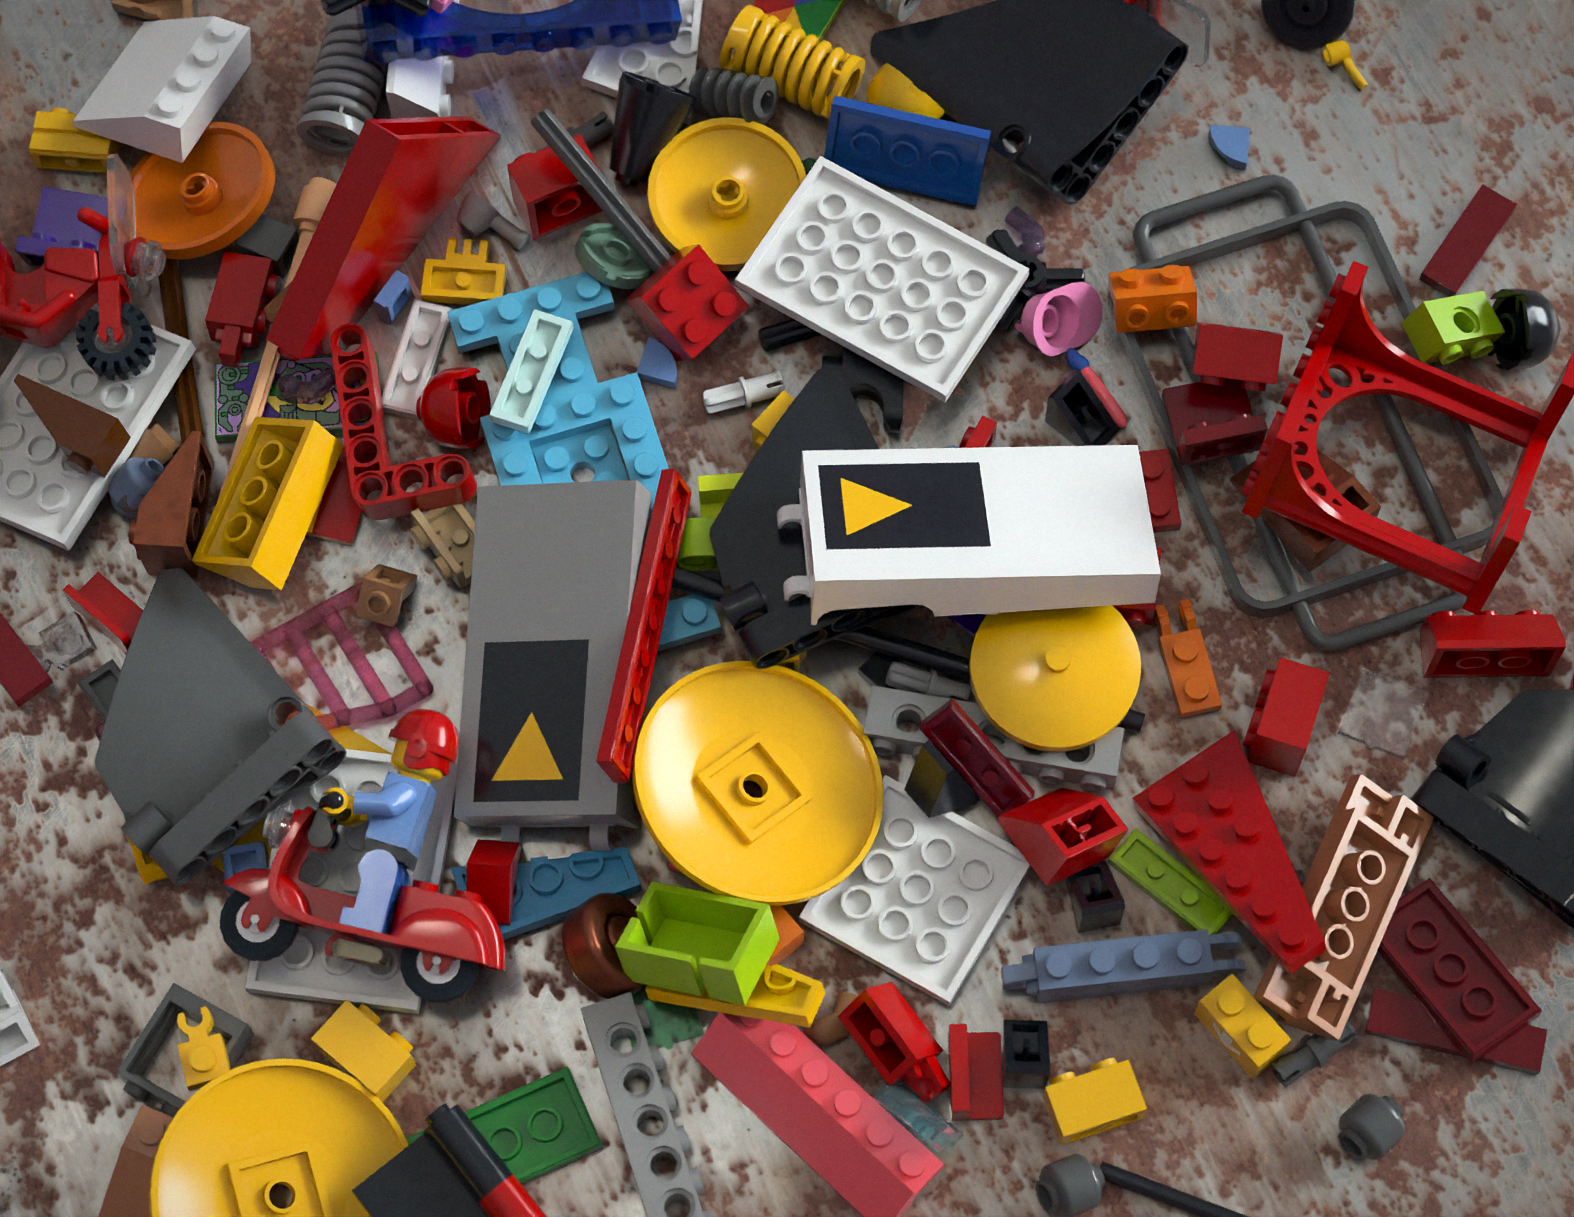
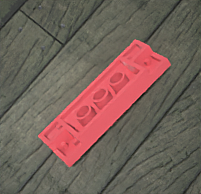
M719 1012L691 1052V1055L862 1217H900L913 1204V1199L944 1167V1164L795 1025Z

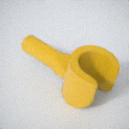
M1339 40L1326 44V49L1323 50L1322 54L1327 66L1332 67L1341 64L1344 71L1348 73L1359 90L1364 89L1368 83L1354 66L1348 43Z

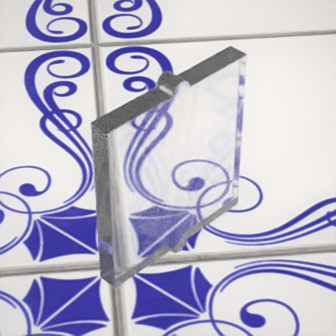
M1363 667L1338 734L1365 744L1368 750L1376 748L1404 759L1429 692L1402 682L1399 676L1391 678Z

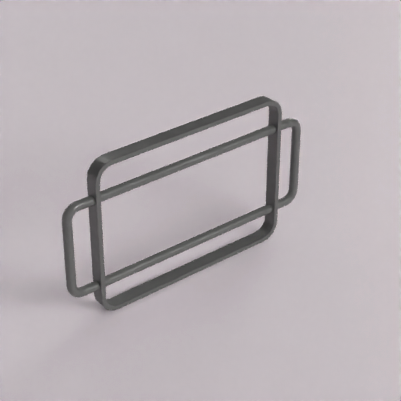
M1274 174L1260 176L1153 210L1143 215L1134 227V244L1142 264L1130 268L1139 270L1162 268L1167 265L1192 266L1299 231L1326 293L1329 295L1337 275L1314 226L1338 219L1352 221L1363 231L1403 319L1405 320L1416 309L1377 223L1370 212L1361 205L1349 201L1332 202L1307 210L1297 188L1283 176ZM1270 190L1277 191L1283 196L1292 215L1161 258L1157 257L1149 239L1150 230L1156 226ZM1110 294L1108 304L1110 315L1115 324V308ZM1329 297L1330 301L1335 302L1336 299ZM1171 328L1194 383L1200 382L1201 375L1192 373L1195 342L1189 328ZM1118 333L1230 597L1240 610L1249 616L1258 618L1275 617L1293 611L1301 631L1308 642L1318 649L1330 652L1342 650L1422 623L1426 616H1430L1435 612H1455L1463 607L1467 596L1455 592L1450 596L1337 634H1325L1319 629L1309 605L1409 571L1387 562L1302 591L1280 538L1260 515L1257 519L1253 518L1286 596L1265 602L1249 596L1240 584L1190 464L1181 466L1165 406L1134 333ZM1440 361L1428 364L1445 372ZM1366 379L1367 383L1372 382V380ZM1373 394L1441 546L1462 555L1485 546L1504 498L1470 425L1448 415L1491 508L1494 520L1493 524L1485 530L1456 539L1392 396L1388 394ZM1243 454L1227 457L1234 475L1248 466Z

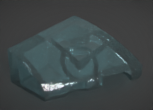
M886 1082L873 1095V1099L908 1131L912 1129L940 1154L948 1145L953 1148L964 1135L960 1129L928 1103H925L902 1082L891 1086Z

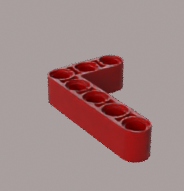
M345 323L336 328L331 335L330 344L348 473L353 498L362 513L372 520H384L409 515L417 508L423 512L469 501L477 490V481L467 460L458 454H445L397 465L391 464L374 348L360 325ZM360 344L359 348L355 351L346 352L350 346ZM366 380L361 387L351 389L355 382ZM371 417L366 424L356 426L361 418ZM376 453L372 461L361 463L366 455ZM463 474L462 479L454 484L447 483L451 476ZM416 482L423 483L417 491L406 492L411 484ZM382 491L377 499L372 501L366 500L371 492Z

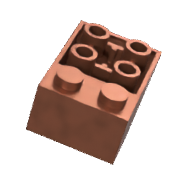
M1298 446L1295 454L1305 455L1306 453L1300 446ZM1317 449L1321 467L1334 488L1354 506L1377 517L1381 506L1354 475ZM1255 461L1229 480L1240 493L1250 471L1259 473V471L1252 469ZM1297 466L1304 480L1312 476L1307 468ZM1316 487L1313 489L1319 495L1324 496L1320 489ZM1242 494V496L1247 500L1248 496ZM1262 508L1259 514L1309 572L1348 545L1265 508Z

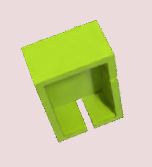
M651 882L635 910L638 918L631 917L615 948L624 973L635 983L702 996L703 992L707 990L709 998L745 1005L780 937L769 904Z

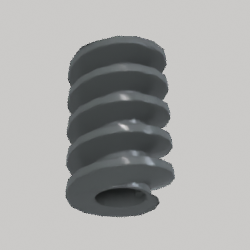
M702 66L695 72L689 85V94L697 98L693 108L696 114L712 118H743L748 123L752 121L760 124L767 123L774 114L779 97L777 82L772 77L762 78L756 74L749 76L745 72L723 71L721 68L708 70Z

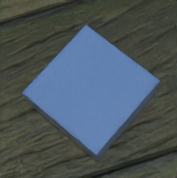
M398 270L393 273L373 300L378 319L389 325L393 324L413 296L408 276Z
M264 841L228 847L225 853L222 854L225 880L235 873L250 868H268L269 866ZM226 885L228 893H234L236 891Z

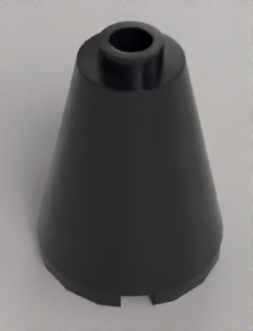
M628 71L622 72L621 78H619L609 169L616 172L614 179L633 187H637L638 181L647 182L657 156L677 135L693 110L697 98L676 87L671 86L670 88L660 84L657 80Z

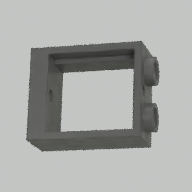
M173 983L116 1073L126 1084L123 1090L127 1094L143 1103H146L150 1097L163 1105L160 1109L162 1113L174 1117L186 1101L141 1076L177 1021L178 1014L183 1012L186 1017L200 1024L203 1019L200 1007L206 1006L214 1020L211 1031L216 1034L221 1033L223 1038L229 1040L226 1045V1051L231 1070L235 1067L253 1038L254 1033L247 1023Z

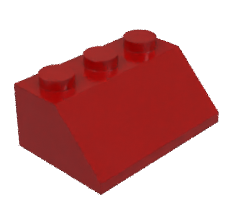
M1484 610L1480 611L1478 615L1458 616L1452 611H1439L1426 616L1419 631L1423 678L1550 676L1566 648L1565 637L1554 615L1540 614L1536 610H1523L1515 613V615H1498L1496 611Z

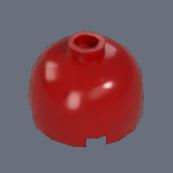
M450 368L442 370L429 379L417 400L416 413L425 431L435 442L444 447L477 449L485 439V437H478L481 425L480 417L490 414L491 401L486 380L477 379L476 374L480 373L478 368Z

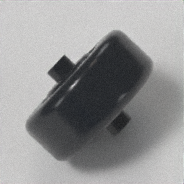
M1261 0L1263 18L1269 30L1280 41L1299 49H1318L1338 40L1350 26L1358 6V0Z

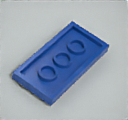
M835 96L831 105L824 158L868 182L976 206L980 195L991 131Z

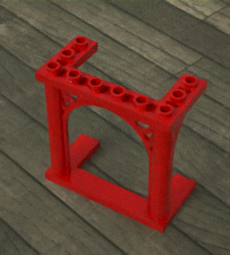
M1353 261L1346 276L1338 273L1328 295L1336 299L1335 302L1327 299L1317 322L1324 325L1323 328L1315 325L1305 348L1312 350L1310 356L1302 353L1293 373L1294 377L1300 379L1298 385L1292 382L1289 383L1280 405L1287 407L1285 414L1279 411L1276 412L1252 469L1259 471V473L1251 470L1241 491V494L1248 496L1242 513L1257 519L1262 508L1270 510L1467 596L1462 609L1478 615L1520 544L1532 511L1523 508L1548 440L1574 396V354L1568 360L1540 412L1423 363L1390 343L1375 327L1364 305L1363 282L1369 267ZM1338 369L1347 376L1350 386H1338L1330 378L1328 370ZM1361 379H1369L1372 380V382L1365 383L1362 382ZM1323 388L1330 393V397L1323 398L1320 396ZM1368 394H1388L1416 401L1523 447L1480 562L1374 517L1346 500L1328 480L1317 454V431L1325 415L1335 406L1348 399ZM1305 419H1311L1314 423H1308ZM1298 446L1305 450V455L1295 454ZM1297 466L1307 468L1312 476L1304 480ZM1315 487L1320 489L1324 496L1319 495L1313 489Z

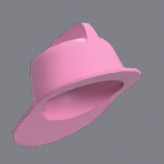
M1084 282L1070 283L1047 293L1035 295L1029 299L1023 308L1021 321L1014 324L1015 329L1023 332L1027 341L1037 346L1041 353L1047 356L1059 355L1066 352L1069 348L1074 349L1092 339L1099 329L1102 319V303L1098 292L1091 285Z

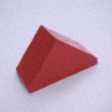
M478 839L467 861L466 891L481 895L480 903L489 907L498 925L510 926L521 843Z

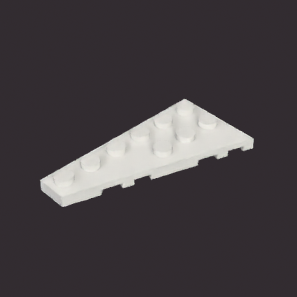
M621 0L582 76L583 86L617 98L619 78H621L622 72L628 71L657 80L660 84L670 88L673 86L689 93V85L697 67L703 0ZM692 111L684 123L691 125Z

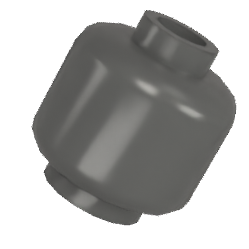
M1374 1094L1362 1095L1341 1115L1338 1122L1340 1129L1339 1140L1343 1147L1355 1158L1365 1160L1366 1158L1379 1160L1405 1134V1126L1401 1118L1403 1111L1398 1103L1388 1096L1381 1098Z
M1073 1154L1045 1165L1041 1170L1039 1180L1035 1184V1190L1042 1208L1047 1213H1053L1057 1217H1074L1099 1205L1102 1198V1188L1105 1186V1179L1100 1167L1096 1163H1090L1082 1155Z

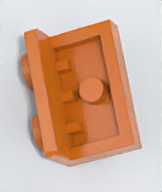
M1167 265L1162 268L1145 270L1129 268L1121 272L1109 273V290L1115 308V329L1117 333L1192 327L1196 325L1197 290L1189 266Z

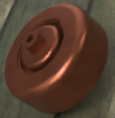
M614 893L596 894L575 907L567 915L562 927V945L569 966L586 988L605 999L629 992L633 995L647 986L633 982L624 973L615 946L631 917H638L635 911L637 906L623 896Z

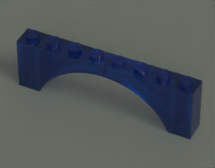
M574 0L556 8L524 14L487 12L452 2L441 14L430 8L428 14L423 18H419L392 3L387 8L364 7L361 4L355 6L364 62L376 61L378 63H391L397 59L409 58L427 61L439 56L453 55L459 58H468L483 53L509 55L515 51L526 50L544 53L556 48L570 47L577 50H585L600 45L625 47L632 43L643 42L660 45L676 40L682 23L678 0Z

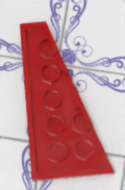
M1235 730L1132 798L1134 808L1290 974L1326 950L1324 938Z

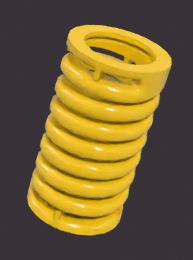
M747 5L736 17L725 38L720 53L719 67L724 71L745 72L749 76L756 74L762 78L772 77L777 82L780 98L786 97L788 102L792 104L799 103L801 108L807 111L812 110L815 115L823 116L829 120L831 105L835 96L854 99L864 74L865 59L855 54L846 53L845 55V51L840 47L832 50L830 42L824 40L819 43L817 36L813 34L806 36L805 31L801 28H795L792 31L790 23L786 21L780 23L776 16L767 15L761 9ZM732 48H733V49L735 50V52H734V54L731 56V52H732Z

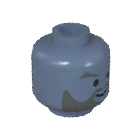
M134 457L124 462L113 477L108 489L113 507L125 517L137 518L139 504L162 474L165 467L153 458Z

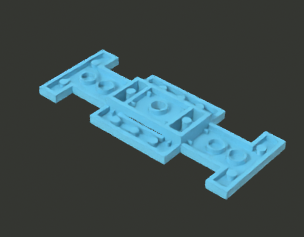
M584 272L448 311V319L459 354L499 343L507 372L534 309L573 322V331L530 434L493 423L489 415L480 417L500 486L574 482L572 475L576 470L587 468L595 474L590 482L628 480V478L629 480H638L651 492V519L661 471L669 469L638 373L635 372L598 383L577 321L578 319L615 309L609 286L593 278L588 272ZM695 594L668 601L657 652L722 633L713 601Z

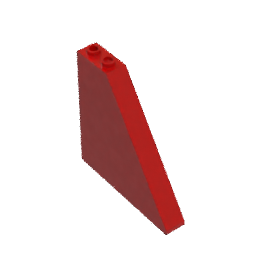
M469 116L366 119L266 337V340L278 346V353L294 361L332 354L330 341L334 330L345 323H359L396 270L399 271L498 142L500 134Z

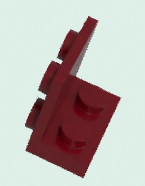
M1225 378L1224 386L1195 382L1163 389L1162 398L1181 466L1260 450L1268 430L1264 415L1253 416L1247 391L1245 388H1241L1242 380Z

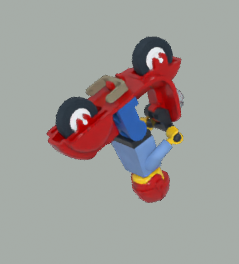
M416 709L402 716L397 721L394 729L390 730L388 738L396 742L391 756V765L398 773L388 772L381 792H355L354 796H347L346 792L341 788L333 787L323 793L326 796L320 799L317 810L307 806L304 810L296 809L294 812H289L286 806L280 805L275 813H268L264 823L263 837L269 838L270 848L278 849L271 869L250 868L235 873L222 882L236 890L227 898L220 914V930L224 942L235 954L250 961H268L281 956L292 946L299 927L315 929L332 934L326 941L325 955L330 957L335 955L342 960L379 969H388L392 964V958L388 954L382 953L379 948L361 944L357 941L401 950L400 970L405 984L416 996L429 1002L447 1003L462 997L473 986L478 976L479 968L494 972H505L506 949L503 934L489 907L480 903L481 895L456 889L454 896L437 893L438 885L420 880H413L412 887L408 886L409 874L407 870H415L437 796V791L431 785V781H440L444 776L448 775L451 764H455L459 746L457 728L449 717L430 709ZM363 822L368 823V829L361 849L366 854L362 857L358 869L361 883L357 897L313 887L300 881V871L312 849L318 854L323 855L330 854L337 849L340 843V836L336 831L338 825L357 828Z

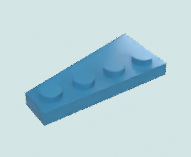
M627 847L612 848V851L571 853L570 857L548 859V856L531 858V862L519 863L510 926L499 925L504 940L564 919L575 907L596 894L614 893L625 897L642 891ZM466 866L451 867L458 890L466 891Z

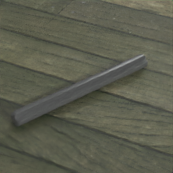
M549 109L539 111L531 119V125L655 273L671 256Z

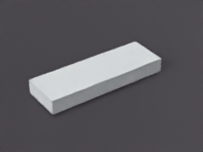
M414 299L382 393L384 413L419 421L416 413V403L425 385L435 374L450 328L447 312L453 310V308Z

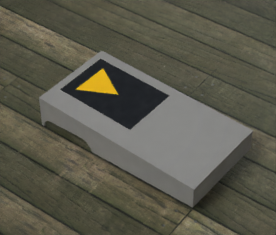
M638 480L478 487L454 817L470 826L501 828V841L521 843L520 836L523 827L590 826L589 842L593 851H612L609 843V831L612 826L616 824L639 828V822L636 820L633 809L632 768L628 782L613 783L596 762L650 524L651 492Z

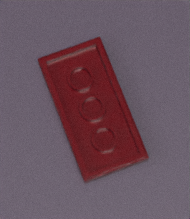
M1430 878L1399 899L1379 945L1378 952L1412 993L1422 1002L1471 1063L1540 1016L1542 1012L1540 1007Z

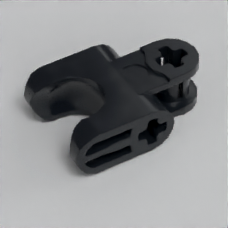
M844 346L843 356H822V368L841 372L854 399L866 398L874 401L879 406L883 414V427L886 432L900 433L902 431L904 380Z

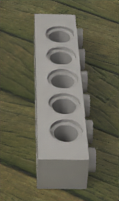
M872 685L863 734L868 736L875 753L878 755L892 756L897 752L912 755V758L916 760L922 745L929 739L920 729L914 733L907 734L900 731L897 726L903 721H912L919 726L922 720L950 699ZM955 700L986 736L995 735L1003 741V744L997 747V749L1020 775L1037 776L1041 782L1053 785L1062 784L1063 781L1078 783L1083 789L1093 792H1102L1106 788L1114 790L1124 728L1116 727L1101 740L1078 749L1085 753L1087 759L1083 762H1073L1065 755L1067 751H1045L1040 755L1027 753L1023 748L1024 745L1008 738L993 726L980 709L978 703Z
M629 992L580 1008L646 1216L668 1217L665 1214L668 1205L674 1201H684L691 1208L686 1217H713L711 1209L702 1211L697 1196L705 1192L697 1167L688 1169L684 1153L691 1151L684 1126L675 1127L670 1111L677 1110L678 1108L670 1084L661 1086L657 1070L663 1069L664 1065L657 1044L648 1045L643 1030L651 1028L643 1002L635 1005L632 994ZM628 1036L636 1041V1045L628 1053H618L612 1048L615 1040ZM634 1077H643L650 1083L645 1092L637 1095L629 1093L625 1087L628 1081ZM647 1118H656L663 1123L661 1131L654 1136L643 1135L639 1131V1126ZM669 1159L677 1165V1168L667 1178L657 1177L652 1172V1168L657 1161Z

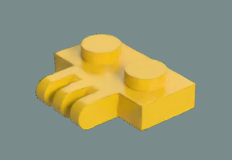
M448 238L445 260L425 258L421 288L422 301L472 305L504 296L506 265L488 263L489 240H480L479 253L473 254V239H464L463 252L457 253V238Z

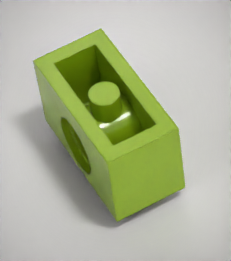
M1484 291L1424 301L1401 323L1420 361L1426 364L1440 361L1442 365H1446L1465 356H1471L1472 359L1480 358L1492 351L1494 348L1493 343L1505 333Z

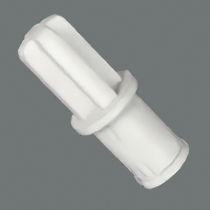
M776 370L773 373L746 380L741 376L738 377V382L705 390L703 392L704 406L708 413L713 414L740 406H745L748 409L751 408V403L777 397L783 390L785 391L784 384L770 388L767 385L783 380L779 370Z

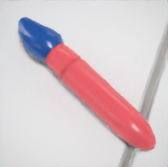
M1069 348L1066 358L1072 371L1074 369L1081 371L1117 426L1122 429L1125 428L1127 419L1122 408L1100 378L1097 377V374L1090 368L1089 361L1073 348Z

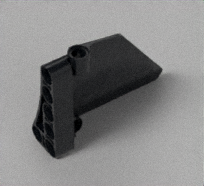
M995 0L956 13L878 31L871 38L870 52L882 64L889 63L913 82V85L921 92L924 91L960 124L991 131L989 140L991 148L1012 162L1050 193L1066 204L1072 205L1086 195L1181 68L1188 55V46L1159 25V21L1133 2L1128 4L1121 0ZM1024 141L1022 148L1017 151L1019 144Z
M822 368L811 377L757 451L710 528L709 536L724 588V595L719 597V600L735 632H738L756 669L770 668L842 635L926 607L911 604L834 610L823 614L818 619L816 625H811V597L809 598L807 595L799 593L790 596L788 601L784 600V582L793 576H807L802 525L797 522H787L781 529H778L777 512L781 507L790 504H800L798 490L800 488L802 451L879 449L841 372L838 370Z
M1574 689L1526 690L1519 693L1476 733L1466 738H1462L1458 734L1451 737L1437 756L1436 769L1430 773L1410 800L1434 817L1433 822L1492 864L1574 929Z

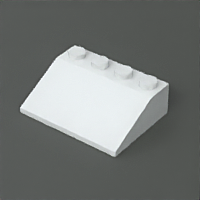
M216 16L145 21L74 118L73 127L183 163L251 64L250 28Z

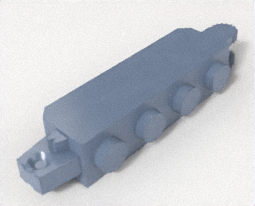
M1208 929L1035 947L1032 954L1022 956L1023 963L1002 966L1001 977L1003 990L1026 988L1027 996H1036L1038 1002L1046 1003L1197 987L1210 983L1212 977L1242 973L1246 971L1245 961L1242 959L1233 958L1212 961L1211 951L1228 950L1242 944L1240 933L1208 935Z

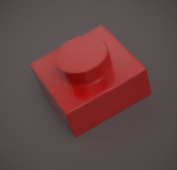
M982 415L976 428L972 426L967 428L959 448L991 447L996 437L997 422Z

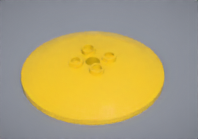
M731 661L706 666L683 677L667 689L652 707L640 728L632 764L633 788L639 812L652 839L672 864L700 886L716 894L765 903L770 906L795 904L813 899L839 885L856 869L872 847L878 833L884 803L883 781L877 755L867 735L863 734V727L842 701L825 687L801 673L778 665L766 669H756L752 661ZM754 781L759 784L763 796L761 798L749 796L743 788V782Z
M284 1058L252 1062L219 1075L204 1085L186 1101L167 1126L159 1142L150 1174V1217H371L352 1193V1190L409 1145L399 1124L388 1108L366 1086L351 1076L332 1067L300 1059ZM283 1184L291 1191L292 1201L287 1208L280 1209L271 1203L269 1192L273 1185Z

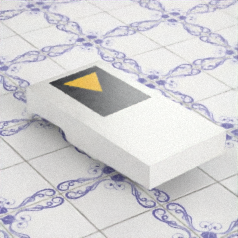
M1138 445L802 451L800 488L798 490L800 504L785 505L777 512L778 529H781L787 522H797L802 525L807 576L788 578L784 582L783 589L785 601H788L790 596L799 593L805 594L809 598L811 597V625H816L818 619L829 611L911 604L926 606L933 611L934 617L969 614L998 615L1000 612L1155 603L1161 576Z

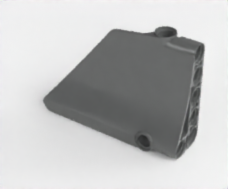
M182 568L164 569L158 575L136 627L106 717L95 758V767L124 814L126 823L121 826L122 831L137 848L156 862L175 885L179 886L193 879L228 847L276 809L335 770L342 763L347 752L317 719L313 711L190 575ZM298 711V714L291 717L285 723L286 718L289 716V714Z

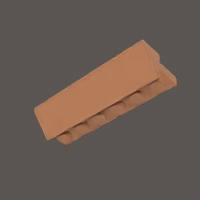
M1362 774L1350 776L1302 885L1304 894L1324 938L1326 950L1292 974L1272 955L1254 994L1255 999L1278 1014L1277 1022L1333 1041H1337L1341 1037L1434 819L1432 815L1403 794L1392 797Z

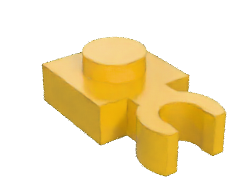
M206 1006L200 1007L203 1019L198 1026H189L187 1017L183 1012L177 1016L179 1028L189 1038V1042L177 1045L186 1086L189 1091L202 1088L219 1075L231 1070L223 1036L221 1033L209 1036L214 1020Z

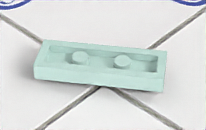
M534 309L489 414L491 422L530 434L573 331L572 321Z

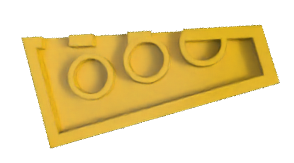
M778 964L765 966L745 1005L709 998L707 990L703 992L702 996L650 985L646 987L648 998L651 1001L810 1028L825 995L822 982Z

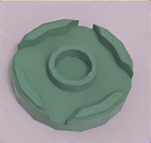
M595 223L584 228L575 245V254L582 268L593 278L606 285L620 289H634L641 286L647 280L652 269L623 234L615 230V225Z

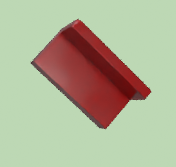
M99 572L79 591L68 584L63 589V592L71 606L127 654L143 609Z
M949 1024L948 1053L949 1080L951 1083V1121L1003 1119L1004 1101L1000 1033L967 1032V1024Z

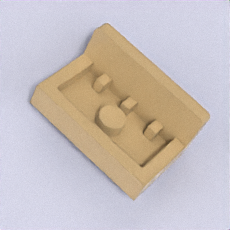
M462 504L429 510L425 514H422L419 508L412 511L411 515L415 526L410 531L423 550L430 547L437 558L433 560V563L445 581L452 578L460 590L470 584L475 521Z

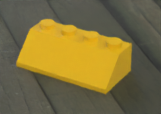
M255 417L191 561L200 567L251 588L282 591L344 445L315 420Z

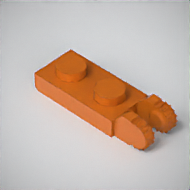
M1189 599L1180 600L1178 604L1179 616L1184 627L1183 632L1171 633L1169 614L1163 604L1157 605L1154 613L1159 633L1158 645L1180 719L1218 711L1222 708V702L1200 628H1197L1195 614Z

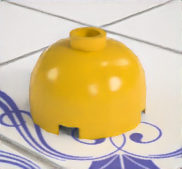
M885 63L876 72L868 85L867 103L940 119L945 113L924 91L921 92L912 84L913 82L889 63Z

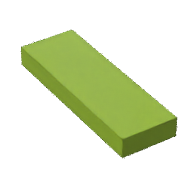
M1136 827L1108 859L1109 865L1192 931L1208 929V935L1217 934L1234 914L1204 881Z

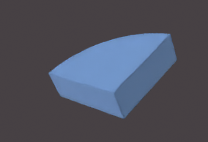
M1210 124L1209 140L1213 149L1215 148L1227 160L1229 165L1246 170L1250 128Z
M649 337L636 371L639 379L676 389L677 367L673 355L666 346Z

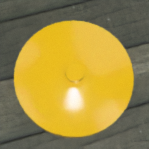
M722 117L705 120L675 135L657 156L648 181V203L652 222L662 240L675 253L682 247L699 244L720 271L742 270L805 179L806 172L794 148L771 128L755 121L748 123L743 118Z
M1113 605L1000 612L998 615L987 614L980 624L971 648L969 674L975 699L986 718L996 729L1008 738L1026 747L1042 751L1062 752L1089 746L1107 736L1120 724L1128 713L1137 694L1141 675V660L1137 641L1130 626Z

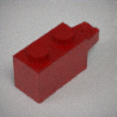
M224 252L205 318L211 341L221 343L219 357L222 359L221 364L223 366L238 368L244 348H258L262 333L267 334L271 322L266 319L264 308L271 302V299H274L279 294L281 285L280 276L275 274L271 258Z
M892 982L865 989L838 1015V1018L889 1086L904 1081L925 1103L937 1099L951 1085L937 1060V1057L944 1050Z

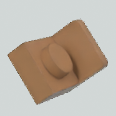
M378 564L362 579L356 615L363 619L393 627L398 622L402 601L415 590L417 575Z

